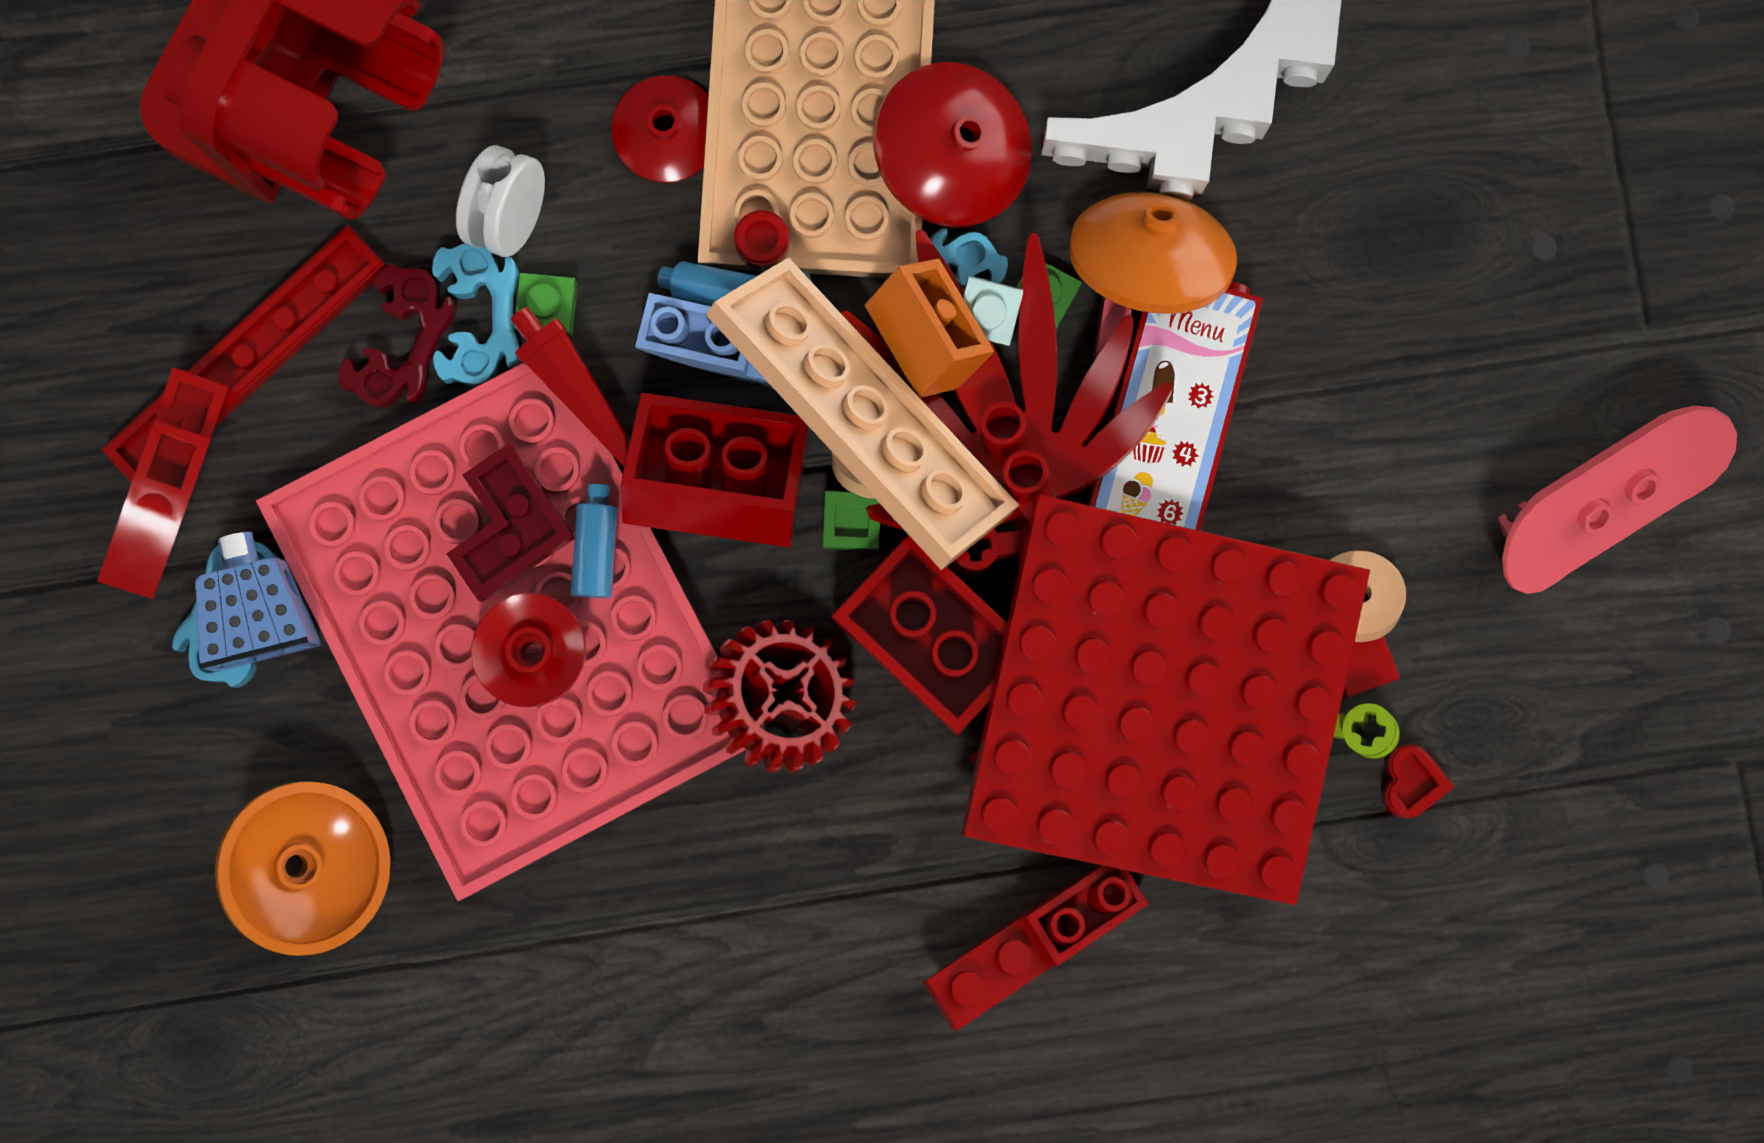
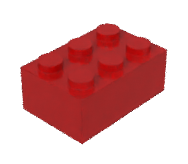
M641 393L620 484L622 523L791 548L807 457L809 426L799 415Z
M908 535L832 615V618L846 634L957 736L990 701L1007 622L947 566L941 570Z

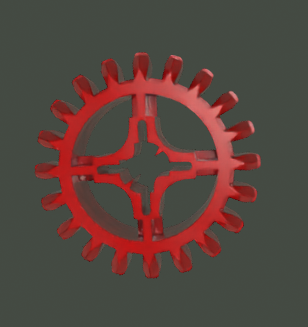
M764 620L758 624L756 632L750 626L742 628L736 634L737 641L728 639L720 646V652L723 657H715L708 665V669L716 678L708 679L703 684V691L717 697V699L705 705L704 713L711 716L720 715L721 722L712 728V735L721 736L728 732L733 740L727 744L726 753L734 754L743 747L747 750L745 766L753 767L763 758L767 773H775L780 770L782 764L785 765L790 773L802 769L804 761L814 766L823 760V751L830 753L838 748L840 741L836 734L847 732L852 724L843 714L852 711L857 702L843 695V692L853 687L855 679L840 677L838 670L846 664L847 658L837 657L832 661L827 655V652L831 649L832 640L825 639L818 645L813 643L814 627H805L796 636L793 620L783 621L777 630L771 620ZM758 657H781L794 663L795 667L791 670H782L774 666L770 661L764 664ZM742 678L745 680L742 686L749 692L753 702L750 713L746 710L742 699ZM809 680L815 691L817 706L808 695L807 687ZM791 681V685L784 692L786 699L781 701L783 704H778L768 712V707L776 700L773 694L778 691L777 688L780 689ZM769 722H779L789 730L795 728L803 737H779L762 728Z

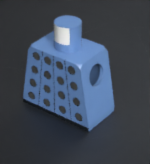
M252 532L235 533L219 538L218 544L224 569L200 575L196 578L195 582L201 669L220 672L322 646L321 636L287 562L276 557L258 560Z

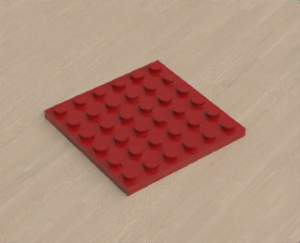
M1035 495L961 834L968 838L1296 905L1370 569L1045 495Z

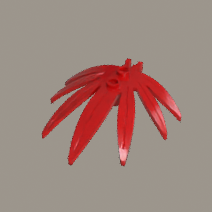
M923 230L916 231L915 239L918 262L940 259L963 298L965 291L940 252ZM1032 233L1028 237L1021 289L1024 291L1019 307V364L1025 412L1016 404L1008 378L992 341H989L994 353L958 389L954 390L963 410L976 431L975 433L969 432L939 394L920 398L1019 504L1014 512L1000 524L1019 517L1027 527L1029 526L1035 495L1040 494L1063 499L1085 489L1108 474L1146 436L1167 404L1172 391V384L1170 382H1165L1118 414L1087 446L1083 447L1103 418L1119 384L1133 331V317L1127 315L1111 335L1087 372L1070 405L1061 430L1058 433L1052 432L1057 390L1056 325L1048 272L1039 236L1036 233ZM843 311L842 315L913 390L887 343L852 313ZM880 503L866 507L870 519L904 530Z

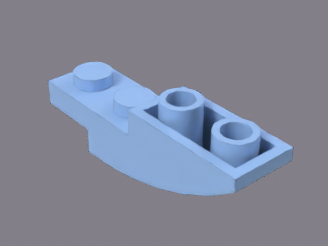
M653 293L648 294L635 345L637 349L701 370L774 389L706 316L711 306Z

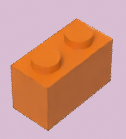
M940 259L898 266L864 305L919 398L958 389L994 353L992 346Z

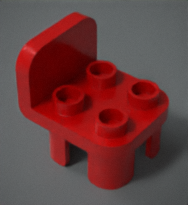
M192 0L143 90L140 103L142 121L149 135L173 157L266 203H274L279 194L278 190L282 186L349 220H354L360 217L371 205L385 181L386 172L378 160L329 137L337 123L339 114L333 104L327 100L338 78L341 77L409 111H417L426 104L438 79L444 58V43L435 31L411 19L414 14H417L421 6L419 0Z

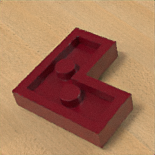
M510 443L462 474L493 522L446 554L478 601H485L574 540L575 536Z

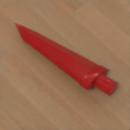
M529 307L518 311L510 320L526 342L515 351L516 356L522 364H526L625 467L628 453L627 434L566 334V328L558 318L543 327Z

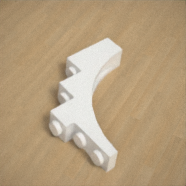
M1271 0L1264 16L1244 44L1212 74L1172 98L1134 112L1092 119L1048 117L1041 155L1053 156L1054 162L1066 166H1082L1086 161L1108 163L1107 167L1109 169L1122 173H1135L1140 171L1141 167L1149 168L1147 190L1160 191V194L1175 196L1184 200H1191L1193 195L1201 196L1209 182L1214 134H1221L1223 140L1235 144H1248L1254 142L1255 139H1263L1272 124L1277 78H1284V83L1294 87H1311L1317 83H1324L1335 64L1341 0Z

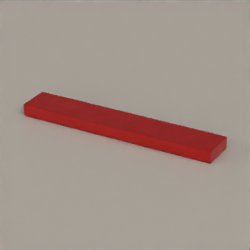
M349 225L344 227L187 371L229 386L215 427L374 283L381 270L387 266ZM163 393L101 449L131 483Z

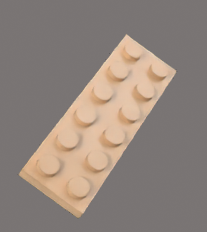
M790 258L785 259L714 301L706 316L941 570L1007 519L1019 506L1011 495Z

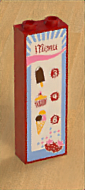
M1232 281L1228 290L1219 299L1200 309L1174 314L1139 312L1110 421L1138 399L1165 382L1172 384L1171 396L1154 425L1136 448L1113 470L1092 484L1086 505L1198 531L1201 530L1262 305V297L1251 295L1249 287Z

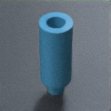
M681 261L675 268L662 267L658 273L657 282L660 288L670 290L672 297L675 299L712 306L714 301L757 276Z
M588 484L586 504H577L571 596L598 599L612 598L618 507L609 505V485Z

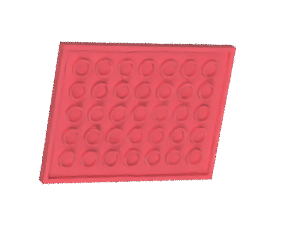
M520 364L256 500L457 901L477 893L746 751L742 747L734 754L726 753L727 744L733 738L728 732L721 736L712 735V728L721 722L720 715L711 716L704 713L705 705L717 699V697L704 692L703 684L710 678H716L708 669V665L718 655L652 528L622 523L620 484L623 473L615 457L526 364ZM510 443L574 536L577 504H586L588 484L609 485V505L618 507L612 598L598 599L570 595L574 552L573 540L485 601H478L446 554L493 522L462 474ZM536 593L558 600L575 615L585 637V661L578 679L563 696L551 703L538 707H517L498 700L481 685L472 665L471 646L479 622L494 605L514 595ZM537 643L529 645L524 652L526 662H537L542 656V647Z

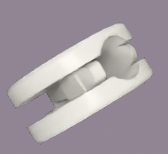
M498 145L489 146L484 149L469 168L458 197L456 228L460 239L464 243L476 248L486 246L489 252L501 257H510L517 253L531 235L541 210L545 189V176L541 163L537 159L524 154L515 156L511 150Z

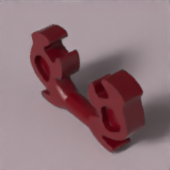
M391 263L378 274L374 288L382 295L394 290L393 302L382 303L381 308L392 318L407 321L413 314H419L420 329L408 359L399 368L392 369L391 359L387 355L373 348L363 349V354L369 359V362L364 368L358 372L355 363L346 358L343 360L339 370L341 388L348 393H355L359 398L376 409L390 407L407 390L406 400L412 405H416L421 400L427 387L429 364L440 337L452 324L457 310V304L451 297L445 298L443 305L440 307L438 284L427 271L415 268L400 269Z

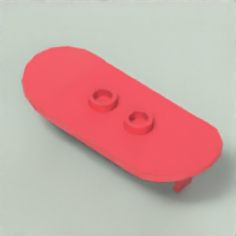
M1695 405L1662 414L1540 490L1528 502L1523 501L1518 504L1519 514L1513 523L1508 521L1506 514L1499 516L1498 520L1501 531L1506 538L1502 557L1503 572L1510 587L1526 594L1546 590L1575 569L1675 506L1711 486L1728 468L1736 451L1737 432L1729 416L1714 407Z

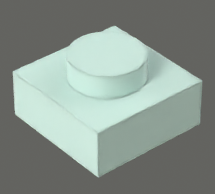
M968 276L963 299L988 341L1010 346L1024 290Z

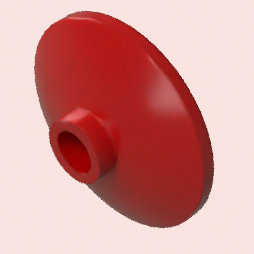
M655 76L634 85L619 101L612 119V139L622 162L639 177L657 183L680 182L698 174L704 169L709 95L694 82L677 76ZM667 115L674 119V124L669 130L659 131L654 127L656 119L660 116Z
M536 593L514 595L494 605L479 622L471 646L472 665L481 685L498 700L512 706L526 708L542 706L563 696L578 679L586 654L584 633L575 615L558 600ZM534 643L540 644L542 647L541 658L537 662L527 663L524 658L526 648Z

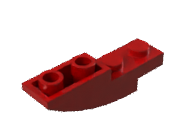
M174 367L172 368L97 582L151 599L154 598L229 386Z
M1100 865L966 949L964 954L922 982L952 1031H958L1049 968L1062 964L1149 905V903L1127 870Z

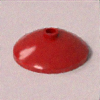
M938 62L913 70L890 89L884 97L875 118L873 150L880 175L897 201L911 213L925 221L939 226L957 228L981 224L1008 208L1018 197L1026 183L1032 160V141L1025 115L1016 99L1002 83L976 67L957 62ZM960 127H966L971 131L973 135L972 143L965 141L961 137Z

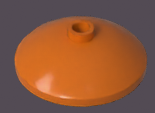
M1127 192L1098 201L1084 210L1073 225L1069 242V254L1073 267L1089 287L1106 299L1119 305L1149 313H1183L1197 310L1213 303L1228 290L1237 266L1235 245L1228 232L1211 214L1187 200L1158 192Z
M311 781L287 783L271 788L256 796L236 814L221 839L215 863V881L223 910L235 928L246 938L276 953L304 956L323 953L339 947L351 940L366 927L384 899L389 883L391 863L387 838L380 822L369 807L355 795L344 789L326 783ZM298 855L302 860V868L298 874L290 876L286 872V862L290 857Z

